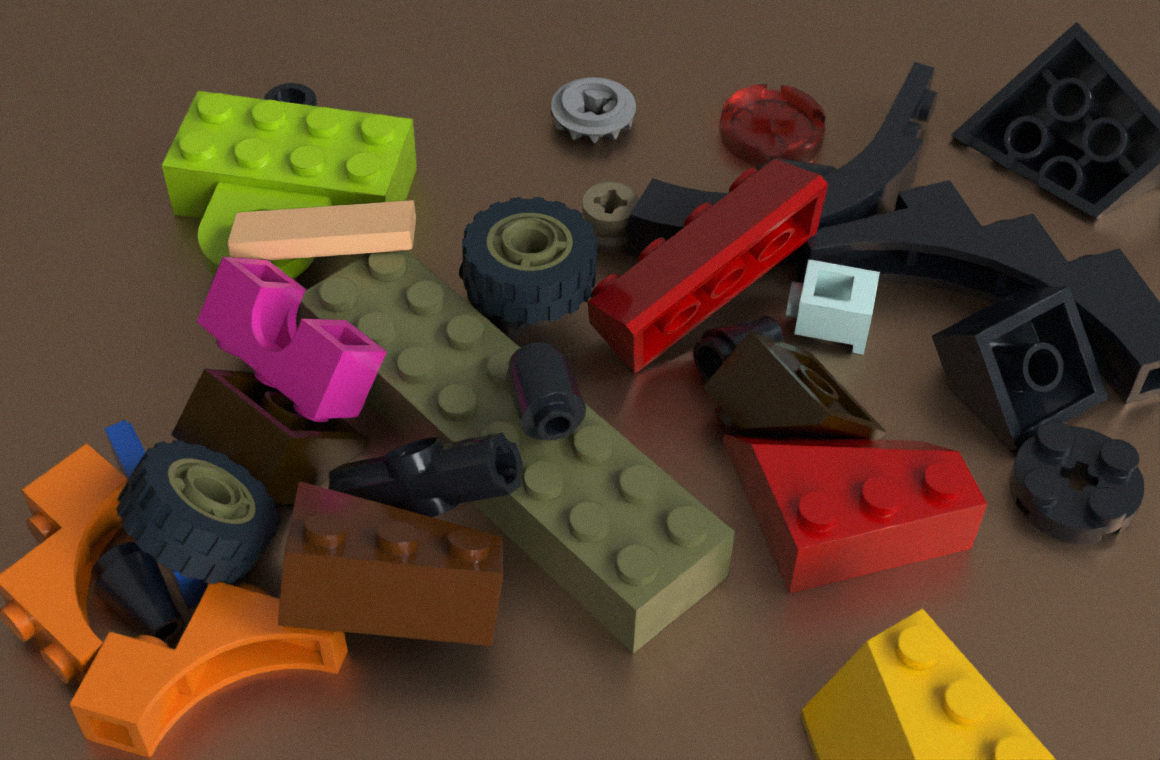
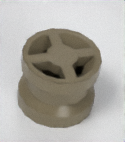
M602 182L590 187L582 198L584 220L586 222L590 221L594 227V236H597V252L611 254L628 249L629 217L638 202V196L633 189L625 184Z

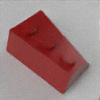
M724 434L723 437L724 445L789 594L972 549L987 502L959 451L923 441L749 434Z

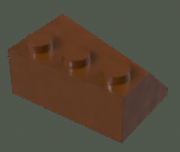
M299 481L284 551L278 626L492 646L503 580V537Z

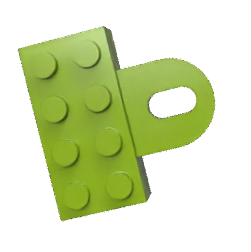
M204 91L197 92L162 164L173 215L202 219L198 228L199 247L204 265L214 277L222 257H230L227 243L236 213L406 201L417 169L413 119ZM315 257L269 261L294 279L311 265Z

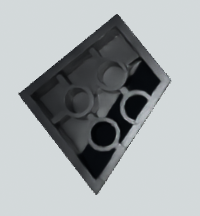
M1078 22L1072 25L951 134L952 137L1096 219H1100L1151 191L1160 184V110Z

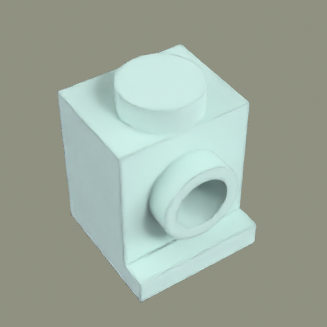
M808 260L804 283L792 281L786 316L797 318L794 334L853 345L852 353L864 355L880 272Z

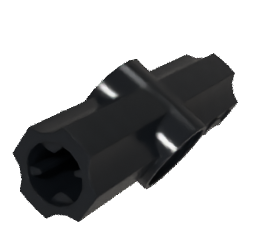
M503 432L467 438L442 444L440 437H430L400 446L385 456L339 465L329 472L330 481L328 489L421 515L435 517L452 510L460 503L512 494L521 486L520 471L523 462L516 442H510L506 439Z

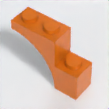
M87 443L22 489L32 514L31 517L26 519V525L40 544L0 573V593L6 603L0 608L1 618L21 641L26 642L33 636L44 647L40 651L43 659L56 676L66 684L74 678L82 683L103 644L89 626V597L94 580L91 571L97 560L108 552L116 539L125 531L122 527L124 522L117 514V506L120 503L117 499L128 479Z
M221 582L216 584L209 583L175 650L164 641L153 636L138 635L136 638L109 632L69 705L85 739L151 758L159 742L185 712L209 694L232 682L248 676L283 669H309L338 674L348 652L345 633L278 626L280 598L270 596L264 590L250 584L232 586Z

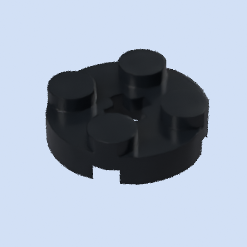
M1059 421L1046 422L1039 427L1036 435L1026 440L1020 447L1010 473V493L1015 503L1019 497L1022 505L1030 511L1027 520L1041 532L1069 543L1090 544L1100 542L1103 534L1113 533L1118 529L1119 534L1127 529L1141 505L1144 496V480L1137 466L1139 454L1136 448L1124 440L1112 439L1100 432L1083 427L1068 426ZM1065 476L1078 477L1088 485L1084 486L1082 492L1070 489V480L1065 478Z

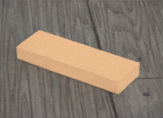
M414 200L236 213L227 243L230 257L279 260L408 251L413 248L416 225Z

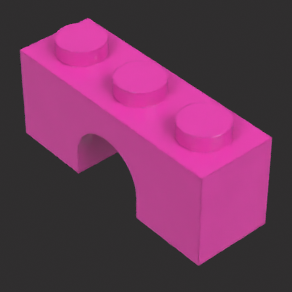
M222 257L197 323L217 339L216 344L220 349L241 358L255 370L254 376L260 382L278 389L293 401V408L303 417L316 422H327L329 418L358 417L387 351L346 320L301 319L297 328L296 316L306 291L304 287L269 260Z

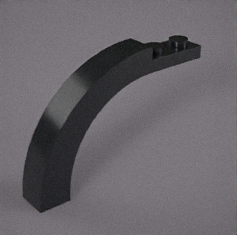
M914 62L873 140L849 163L823 176L828 183V188L818 229L868 218L875 214L892 212L896 205L898 192L909 190L915 178L923 140L919 139L922 125L918 123L919 121L929 122L938 98V92L930 90L935 68ZM652 178L630 213L628 255L638 258L640 253L656 239L663 237L667 241L684 228V221L697 207L706 202L714 205L729 193L685 188ZM800 247L774 267L797 263Z

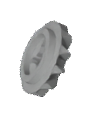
M587 77L570 81L556 91L551 101V116L555 118L557 130L569 131L572 140H577L583 136L590 137L594 144L599 137L605 136L611 140H616L620 131L631 130L633 117L636 115V101L632 93L618 82L599 77ZM584 106L587 109H591V112L584 113ZM603 111V114H602V115H596V114H595V113H600V112Z

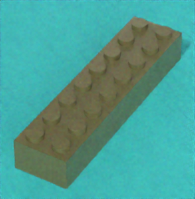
M410 252L367 253L305 291L298 308L300 321L301 319L346 320L387 351L365 402L408 443L424 438L440 437L442 444L502 432L510 442H516L523 462L520 471L521 486L510 495L472 501V503L632 654L729 576L735 531L586 403V414L582 423L572 433L562 439L538 440L528 436L523 431L506 383L509 360L520 347Z

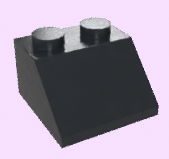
M1070 286L1023 288L931 336L951 391L1008 449H1020L1026 440L1036 435L1042 424L1050 421L1066 423L1108 399Z

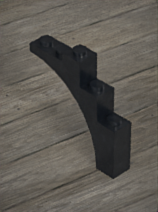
M950 180L898 192L893 212L875 214L868 218L819 228L813 237L800 246L796 275L801 283H804L808 260H815L880 272L878 282H899L938 287L982 299L991 304L1023 288L1070 286L1100 375L1125 404L1160 395V302L1120 248L1096 255H1083L1075 260L1067 261L1034 214L1009 220H999L992 224L981 226Z

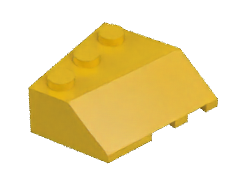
M923 608L867 640L801 709L800 713L803 727L816 760H1056Z

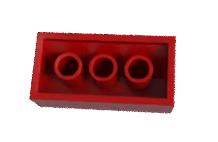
M775 158L759 171L755 167L746 170L732 183L729 188V194L716 204L712 205L710 202H706L697 207L684 221V228L667 241L661 237L650 243L637 258L638 263L621 276L618 273H613L604 278L593 289L590 296L591 299L587 301L589 323L634 375L813 237L818 230L828 183L819 174Z

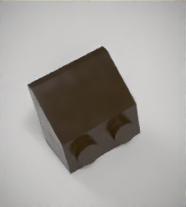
M216 369L203 370L171 434L178 441L206 446V449L216 453L220 452L237 465H242L250 471L249 474L259 480L267 488L265 491L270 497H273L276 505L295 503L299 481L320 486L329 478L331 470L341 464L348 463L364 449L369 440L342 418H329L327 422H316L303 417L293 408V401L278 389L260 382L254 376V372Z

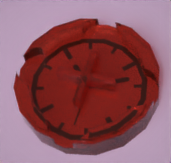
M755 84L735 92L725 101L719 122L722 144L733 156L749 165L756 166L758 163H766L770 157L808 162L822 148L826 133L824 110L812 96L795 87L781 85V90L779 91L767 90L768 84Z

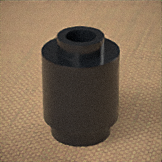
M534 342L524 345L513 353L508 363L506 383L523 431L528 436L538 440H559L568 436L582 423L586 414V406L567 357L557 351L553 345L545 342Z

